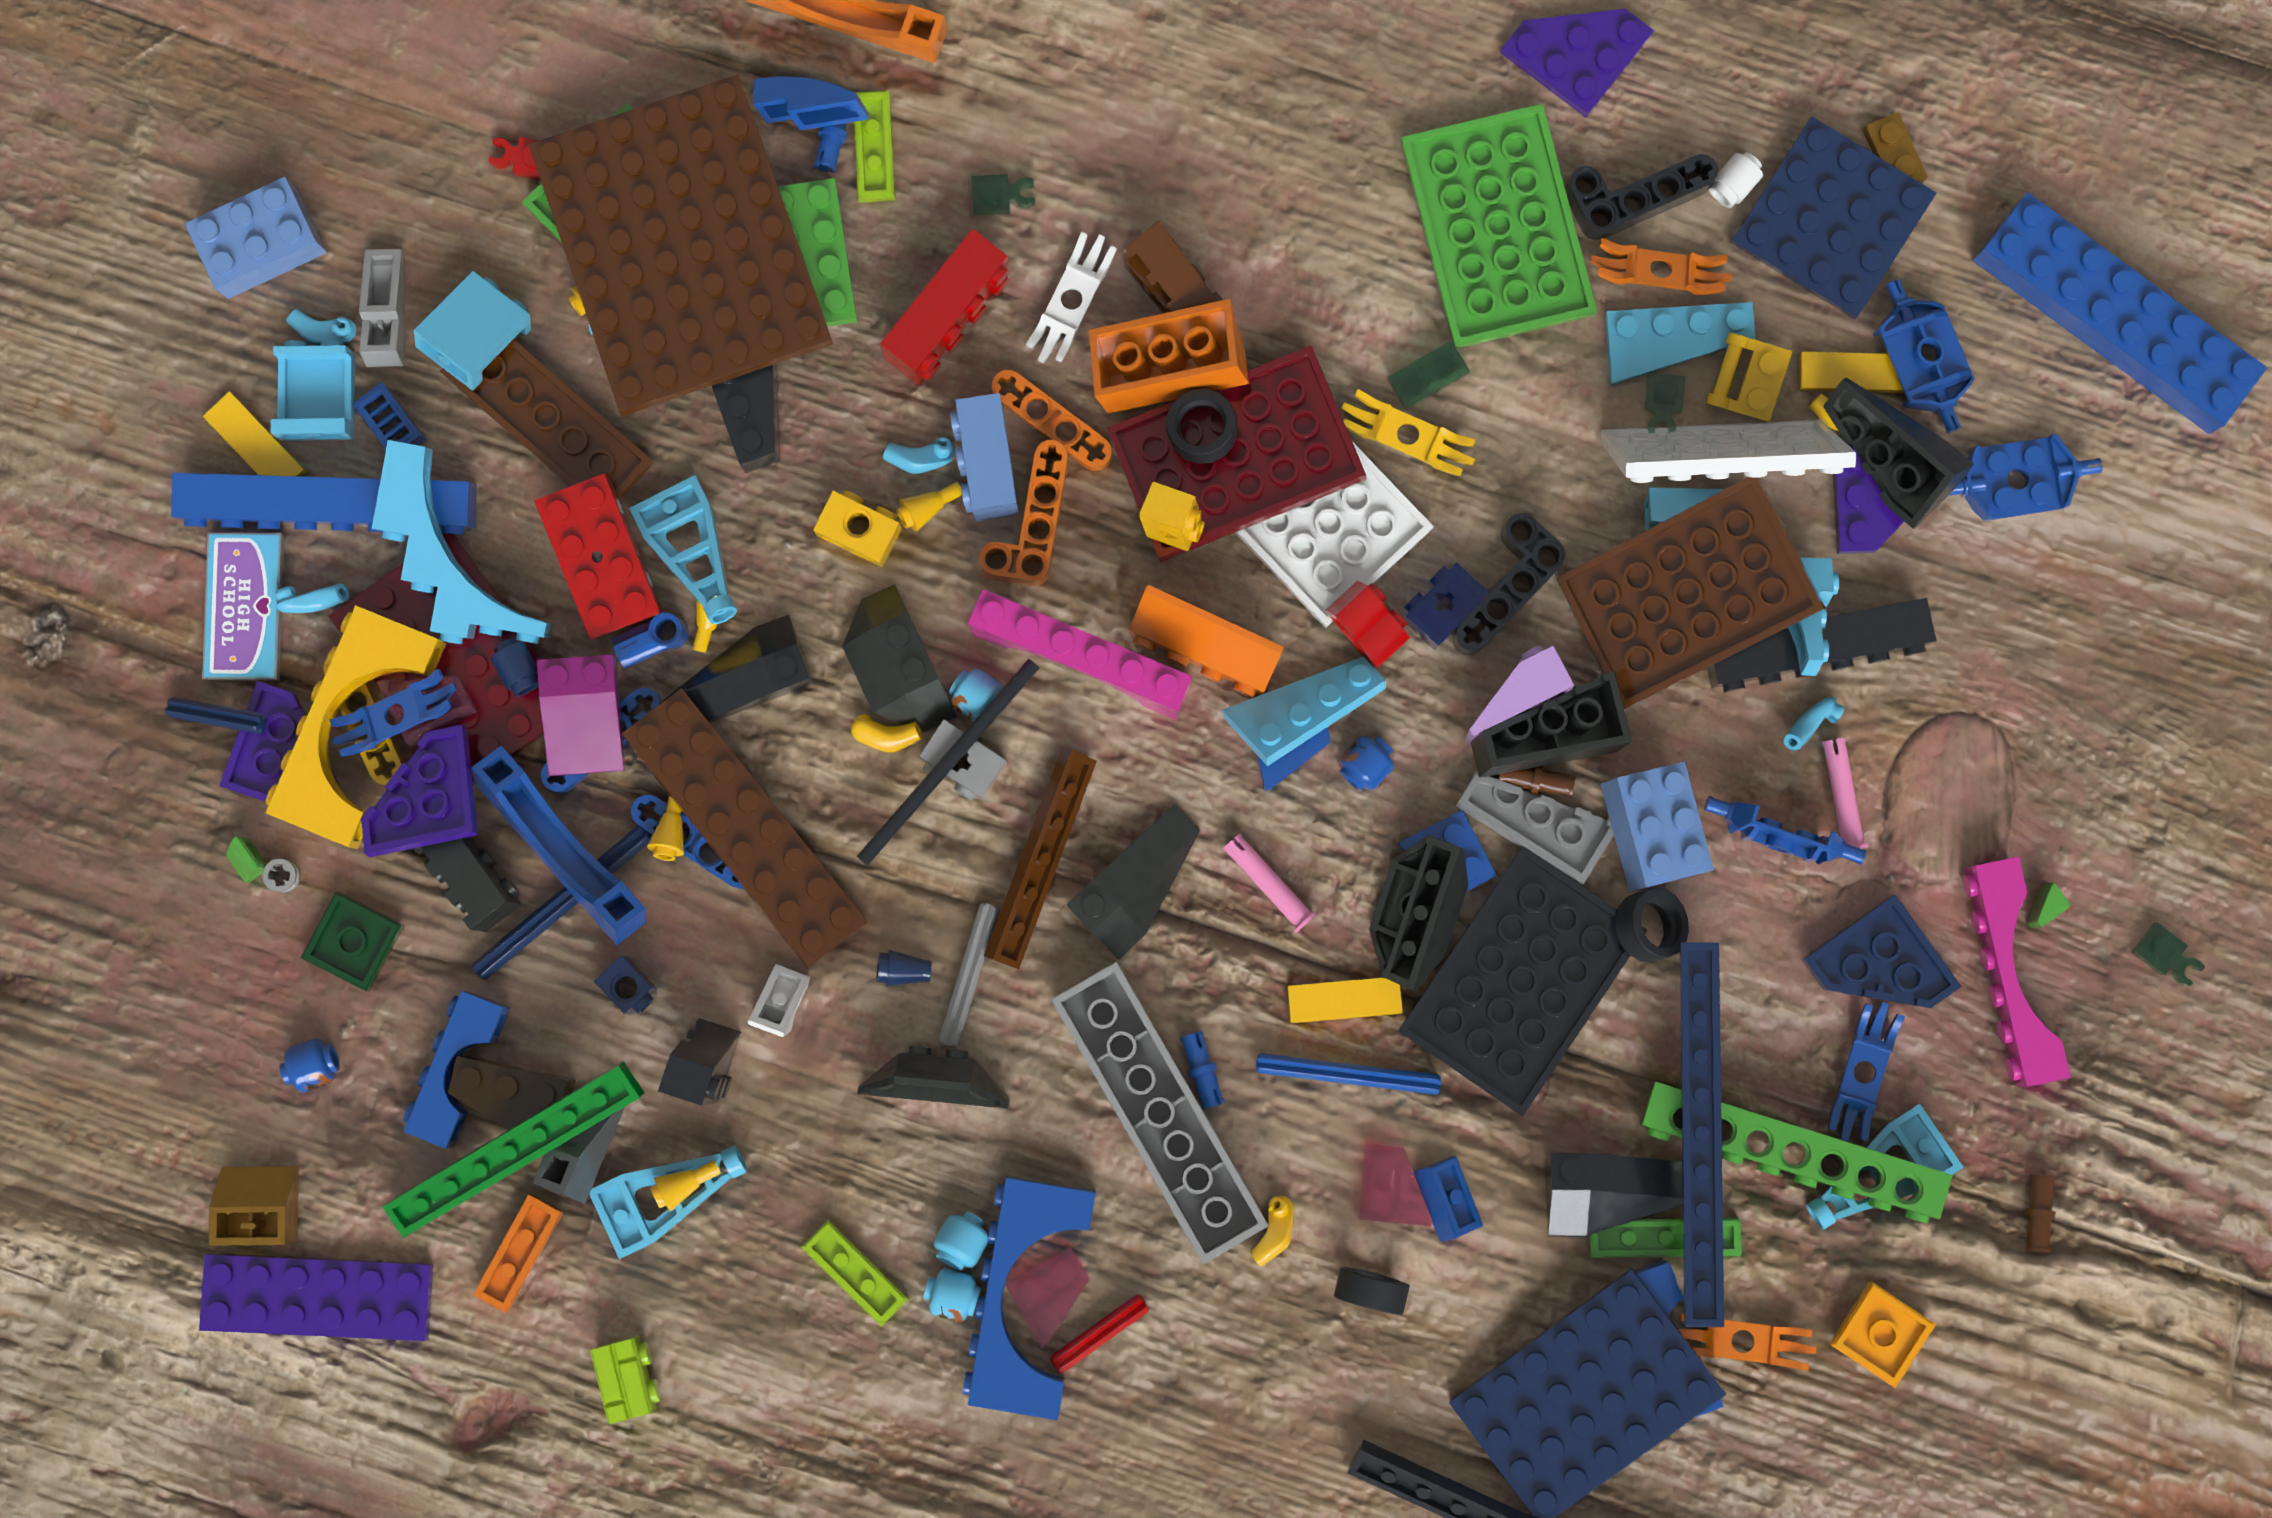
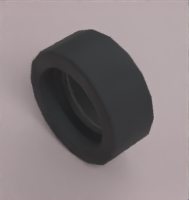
M1192 389L1180 395L1171 404L1166 416V431L1174 450L1185 460L1197 464L1212 463L1224 457L1233 447L1238 435L1237 419L1230 402L1219 392L1210 389ZM1208 406L1214 408L1223 419L1224 428L1221 436L1215 442L1205 446H1195L1188 443L1180 432V423L1183 416L1196 407Z
M1651 888L1627 896L1619 905L1616 915V932L1621 945L1629 955L1639 961L1653 962L1669 958L1680 952V943L1687 941L1689 921L1683 904L1674 894L1666 889ZM1645 904L1655 908L1663 923L1664 935L1658 947L1648 940L1641 926V913Z
M1341 1267L1334 1297L1368 1309L1402 1315L1410 1285L1373 1272Z

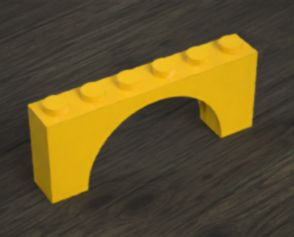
M355 605L353 612L347 613L342 622L341 632L343 635L338 647L334 646L328 654L326 660L328 670L323 681H318L312 691L311 701H313L308 716L304 715L298 723L296 729L298 739L293 750L287 751L282 760L281 770H283L278 785L274 784L268 792L266 798L268 808L265 813L344 846L358 849L363 839L361 817L366 811L356 806L343 793L333 776L328 755V742L331 730L330 719L335 718L344 701L356 689L377 677L403 672L429 676L436 670L446 643Z

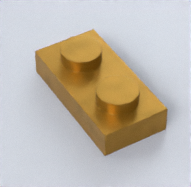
M1899 112L1864 126L1862 129L1874 155L1920 183L1928 178Z

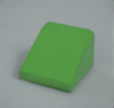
M237 836L232 839L226 856L243 881L249 883L263 873L267 863L250 839Z
M2054 882L2045 883L2041 886L2026 922L2029 927H2043L2069 908V901Z

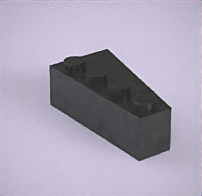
M1613 670L1589 683L1574 688L1572 691L1548 700L1527 712H1523L1481 732L1470 743L1478 776L1481 778L1618 752L1631 743L1632 738Z
M471 837L413 848L416 853L421 854L423 852L427 856L423 862L431 876L441 884L446 882L449 886L444 894L454 907L457 906L463 913H468L462 920L469 930L487 932L521 906V903L516 898L519 894L516 886L507 876L501 879L493 868L497 865L496 860L485 847L478 849L471 840Z

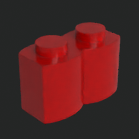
M1357 580L1325 611L1360 655L1371 665L1378 668L1410 638L1404 630L1407 623L1394 609L1387 610L1383 604L1386 597L1373 583L1366 585Z

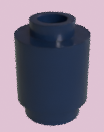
M509 639L493 649L495 654L490 660L507 691H512L515 697H520L539 687L537 665L523 641L515 643L513 639Z

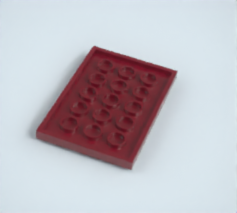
M1311 345L1248 370L1249 384L1216 391L1230 402L1237 419L1238 435L1230 451L1224 457L1212 463L1197 464L1185 460L1174 450L1166 431V416L1174 401L1106 428L1139 511L1143 507L1152 482L1195 496L1201 511V521H1204V528L1197 543L1192 541L1189 551L1367 480L1365 470ZM1208 406L1196 407L1188 411L1180 423V432L1183 438L1195 446H1205L1215 442L1221 436L1224 428L1220 413ZM1151 539L1160 563L1187 552Z
M443 534L455 559L478 586L503 604L455 535ZM402 563L328 617L340 634L343 635L341 632L342 622L347 613L353 612L356 605L440 639L441 633L430 631L438 587L434 586L433 593L412 590V582L401 580L404 564ZM476 625L474 639L463 638L462 644L442 641L446 643L436 670H441L443 678L433 690L422 691V694L425 695L437 691L451 683H455L457 689L446 699L451 700L452 707L438 719H431L408 729L417 743L426 732L463 725L467 728L470 761L471 767H473L500 746L513 757L544 735L539 687L523 696L515 697L512 691H507L490 660L495 654L493 649L500 643L509 639H513L515 643L521 642L516 640L517 632L503 630L502 636L499 637L479 633L480 625ZM523 641L537 665V660H542V657L531 642ZM403 672L383 675L373 680L384 696L388 698L409 688L410 684L424 680L428 676ZM400 704L392 705L402 720L404 716L402 706ZM429 706L427 707V710H430L436 706Z

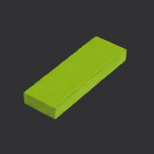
M854 92L869 112L868 120L854 122L859 202L895 201L890 92Z
M829 1219L801 1247L881 1327L909 1299Z

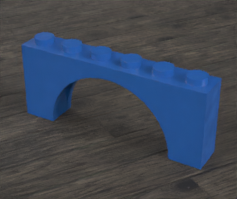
M1010 1176L1006 1177L1005 1184L998 1183L994 1206L1001 1207L999 1222L991 1221L988 1243L995 1244L992 1259L985 1258L981 1280L988 1282L986 1297L979 1296L975 1319L982 1320L980 1334H972L969 1356L976 1357L973 1372L966 1371L962 1392L964 1395H969V1406L1058 1420L1065 1378L1039 1369L1029 1362L1017 1349L1004 1321L1003 1290L1012 1265L1033 1243L1060 1231L1090 1229L1096 1191Z

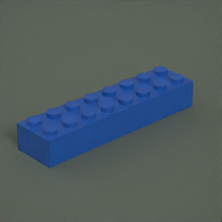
M2028 192L2013 205L1972 260L2208 434L2226 425L2268 368Z

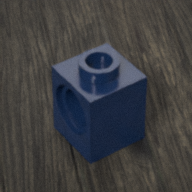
M622 955L594 981L624 1014H632L634 1011L637 1014L643 1012L654 1001L651 994L658 989L627 956ZM631 977L637 984V991L634 996L627 999L620 992V984L625 978Z

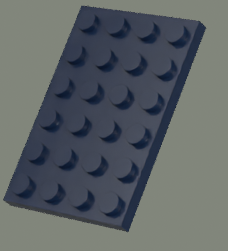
M1630 1268L1450 1399L1449 1404L1533 1517L1555 1518L1723 1398L1726 1392L1636 1272Z

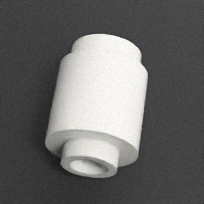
M1748 152L1744 154L1735 153L1718 172L1713 185L1709 189L1710 194L1717 202L1727 208H1732L1735 203L1740 204L1763 177V173L1760 170L1762 164L1755 156Z

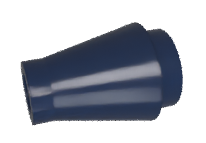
M888 950V953L879 952L876 981L885 983L886 987L930 982L932 962L931 960L920 959L893 950Z

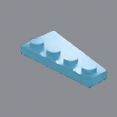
M1360 657L1222 710L1223 718L1258 757L1269 766L1385 690L1386 680L1364 657Z

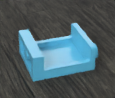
M472 271L414 329L415 347L473 391L482 382V371L520 332L526 335L531 330V318L524 304L516 299H509L501 293L500 288L493 280L487 277L482 278Z
M295 340L285 341L284 346H273V355L278 359L277 419H271V434L281 441L354 440L355 353L345 346L342 341L323 340L321 341V346H307L306 342Z

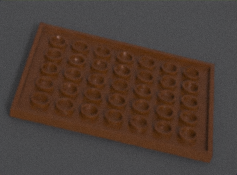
M738 74L528 144L621 416L833 344Z

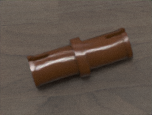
M1544 766L1502 773L1499 775V780L1521 788L1531 789L1530 793L1538 795V792L1541 791L1572 798L1576 775L1544 770Z
M2031 1174L2029 1208H2025L2024 1216H2028L2027 1246H2025V1250L2050 1253L2051 1219L2056 1218V1211H2052L2055 1177Z

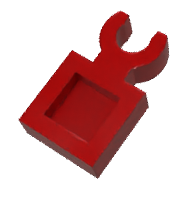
M519 137L518 146L514 147L503 138H494L492 141L493 145L496 148L505 149V154L501 158L489 157V162L498 169H505L513 165L512 172L515 176L540 180L528 145L540 140Z

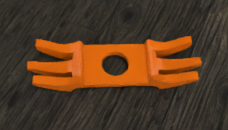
M1601 238L1600 248L1618 259L1603 258L1591 255L1590 263L1599 267L1598 275L1621 286L1626 283L1686 290L1690 291L1693 295H1707L1725 292L1726 284L1722 283L1732 280V274L1714 273L1701 270L1726 264L1728 255L1701 256L1693 252L1688 255L1639 249L1637 245H1619ZM1655 261H1664L1670 266L1671 274L1665 278H1659L1651 272L1650 266Z
M1680 1313L1679 1320L1684 1321V1313ZM1724 1319V1327H1708L1707 1330L1678 1328L1685 1339L1706 1342V1348L1691 1346L1698 1356L1766 1363L1808 1371V1363L1779 1357L1778 1352L1816 1354L1817 1348L1779 1339L1780 1334L1812 1337V1329ZM1739 1330H1746L1753 1337V1345L1746 1352H1738L1732 1345V1337Z

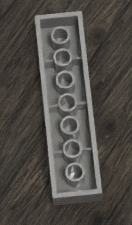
M1117 962L1051 999L1202 1264L1207 1263L1268 1227L1269 1225Z

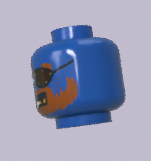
M1360 736L1340 756L1339 761L1342 768L1339 772L1358 791H1361L1363 788L1374 790L1394 770V763L1390 757L1393 749L1379 736L1374 740L1366 736Z
M313 1038L290 1046L285 1051L284 1063H281L279 1068L286 1085L292 1084L296 1090L305 1093L332 1083L335 1079V1073L340 1070V1063L336 1050L331 1043L325 1044L323 1040Z

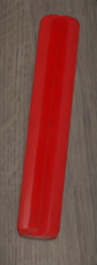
M1139 1294L1133 1296L1051 1355L1050 1361L1057 1372L1060 1374L1064 1373L1149 1311L1145 1300Z

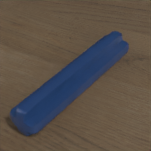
M176 697L168 699L165 709L167 716L176 719L256 734L263 733L267 723V717L264 714Z

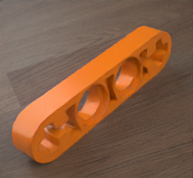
M1003 370L994 376L991 385L992 393H1000L1002 406L1046 439L1061 442L1065 446L1067 454L1091 471H1100L1109 465L1112 459V449L1110 443L1103 436L1017 372ZM1011 380H1014L1015 390L1022 396H1024L1025 390L1031 392L1023 398L1020 408L1015 406L1019 401L1012 393L1008 392L1005 396L1001 395L1002 388L1000 383L1002 381L1009 383ZM1041 400L1047 405L1048 412L1043 418L1033 419L1027 414V407L1032 401ZM1063 422L1074 424L1077 429L1076 436L1069 441L1059 439L1056 435V428L1059 424ZM1084 433L1089 435L1085 439V443L1094 449L1098 445L1103 447V460L1095 458L1092 462L1089 461V452L1081 445L1078 452L1073 450L1080 443Z

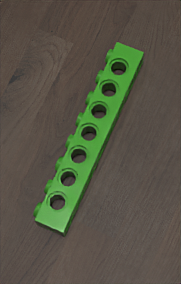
M1653 1082L1640 1124L1641 1126L1648 1127L1646 1135L1669 1141L1670 1135L1682 1138V1129L1677 1128L1673 1122L1674 1112L1681 1108V1089ZM1721 1102V1118L1730 1127L1728 1138L1722 1141V1159L1742 1165L1744 1158L1758 1162L1756 1170L1778 1177L1780 1170L1795 1174L1794 1182L1816 1188L1817 1182L1832 1186L1831 1194L1853 1200L1856 1193L1868 1197L1869 1206L1888 1212L1891 1211L1892 1205L1907 1210L1905 1217L1928 1224L1929 1217L1934 1219L1941 1218L1953 1175ZM1753 1131H1760L1767 1140L1765 1149L1759 1153L1752 1152L1747 1146V1137ZM1792 1142L1799 1144L1803 1149V1158L1795 1165L1788 1163L1784 1158V1149ZM1828 1154L1835 1155L1840 1161V1169L1834 1176H1827L1821 1169V1161ZM1865 1166L1872 1167L1877 1173V1181L1870 1188L1863 1187L1858 1180V1173ZM1902 1178H1908L1914 1184V1193L1907 1200L1899 1198L1895 1190L1897 1182Z

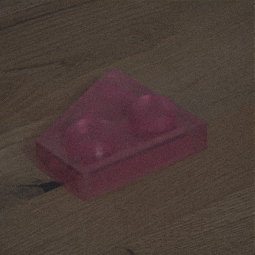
M458 676L443 677L433 690L422 691V694L425 695L451 683H455L457 688L446 699L451 700L452 707L438 719L425 721L401 732L409 746L412 747L417 744L426 732L447 728L477 712L463 681ZM411 678V681L401 682L381 680L377 684L384 698H388L409 688L410 684L425 678ZM394 704L390 707V711L396 723L399 724L403 719L404 711L400 704ZM429 706L427 707V710H430L436 706Z
M1365 1143L1359 1219L1432 1226V1219L1404 1147Z
M1071 1246L1006 1283L1007 1289L1041 1348L1047 1346L1090 1279Z

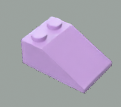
M1539 645L1521 655L1522 659L1518 661L1519 664L1469 729L1465 738L1468 746L1471 745L1470 742L1481 732L1572 690L1574 684L1554 646L1544 650L1542 645Z

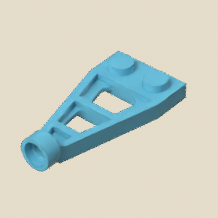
M696 475L630 507L629 509L647 544L703 606L711 624H720L731 619L736 614L737 609L728 592L714 511ZM691 521H695L699 529V543L682 552L675 550L667 540V533ZM704 555H708L713 572L711 575L696 582L687 571L686 565Z
M1920 1104L1888 1123L1865 1147L1885 1153L1891 1146L1898 1145L1912 1163L1951 1175L1964 1168ZM1865 1166L1859 1171V1173L1864 1170L1868 1171L1874 1181H1877V1173L1872 1167ZM1906 1178L1897 1182L1895 1190L1898 1197L1904 1198L1913 1195L1914 1184L1910 1179ZM1832 1186L1820 1197L1818 1196L1806 1204L1809 1214L1822 1230L1834 1224L1838 1219L1874 1208L1868 1205V1197L1857 1201L1854 1198L1850 1200L1831 1194ZM1825 1202H1831L1834 1205V1214Z
M733 1145L719 1154L621 1174L592 1188L589 1195L617 1256L621 1259L659 1240L730 1179L748 1172L740 1150L736 1145ZM713 1160L716 1161L721 1174L705 1181L704 1187L700 1191L684 1199L671 1212L667 1209L655 1220L645 1219L635 1197V1193L639 1188L655 1185L654 1177L690 1169L695 1170ZM721 1160H723L728 1173L721 1170Z

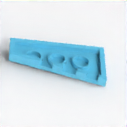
M1753 302L1607 311L1604 315L1610 386L1637 376L1641 377L1654 373L1656 370L1672 365L1676 366L1689 362L1697 357L1727 350L1728 344L1725 342L1728 332L1755 339Z

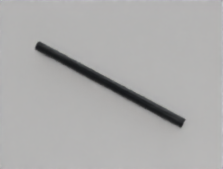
M1028 658L856 857L868 866L1040 669L1032 660Z

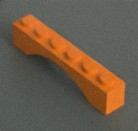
M744 0L935 64L947 33L945 15L911 4H897L877 0Z

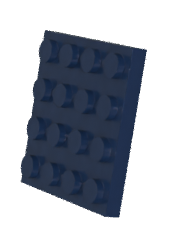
M1811 116L1731 243L1855 320L1937 193Z

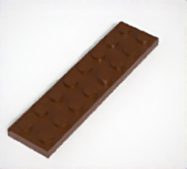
M682 688L622 733V737L807 969L867 922Z

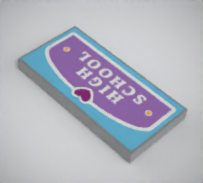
M207 533L202 679L218 681H280L282 612L276 608V604L279 602L275 597V592L283 588L285 535L282 533Z

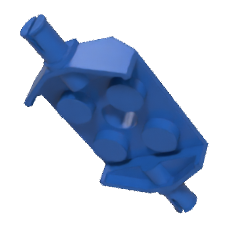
M1900 279L1886 284L1885 287L1894 304L1892 306L1894 310L1888 314L1872 334L1874 337L1880 334L1907 398V401L1902 403V406L1904 408L1929 412L1936 411L1941 417L1947 434L1962 428L1953 407L1957 406L1956 401L1974 381V376L1944 305L1935 301L1914 300L1913 297L1908 299ZM1922 344H1928L1934 348L1936 352L1935 361H1928L1922 356Z
M2052 434L2047 438L1981 448L1979 445L1971 449L1968 459L1974 464L1949 496L1961 494V497L1965 496L1972 510L1983 521L2061 510L2070 506L2078 478L2083 475L2102 473L2103 465L2097 466L2102 463L2100 458L2083 461L2076 460L2057 434ZM2010 471H2018L2024 476L2025 485L2022 489H2014L2009 485L2007 477Z
M1710 795L1706 800L1704 811L1723 816V820L1727 821L1729 833L1732 834L1737 830L1741 831L1742 840L1758 842L1770 849L1801 857L1806 862L1816 861L1818 865L1840 858L1861 865L1865 859V849L1846 844L1843 838L1836 832L1831 831L1830 837H1818L1813 833L1798 829L1796 833L1787 832L1781 829L1783 824L1765 817H1761L1760 821L1756 820L1760 808L1758 805L1739 802L1728 803L1713 798Z

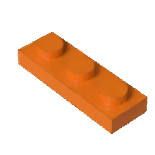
M528 1194L473 1295L504 1313L509 1312L564 1211L533 1194Z

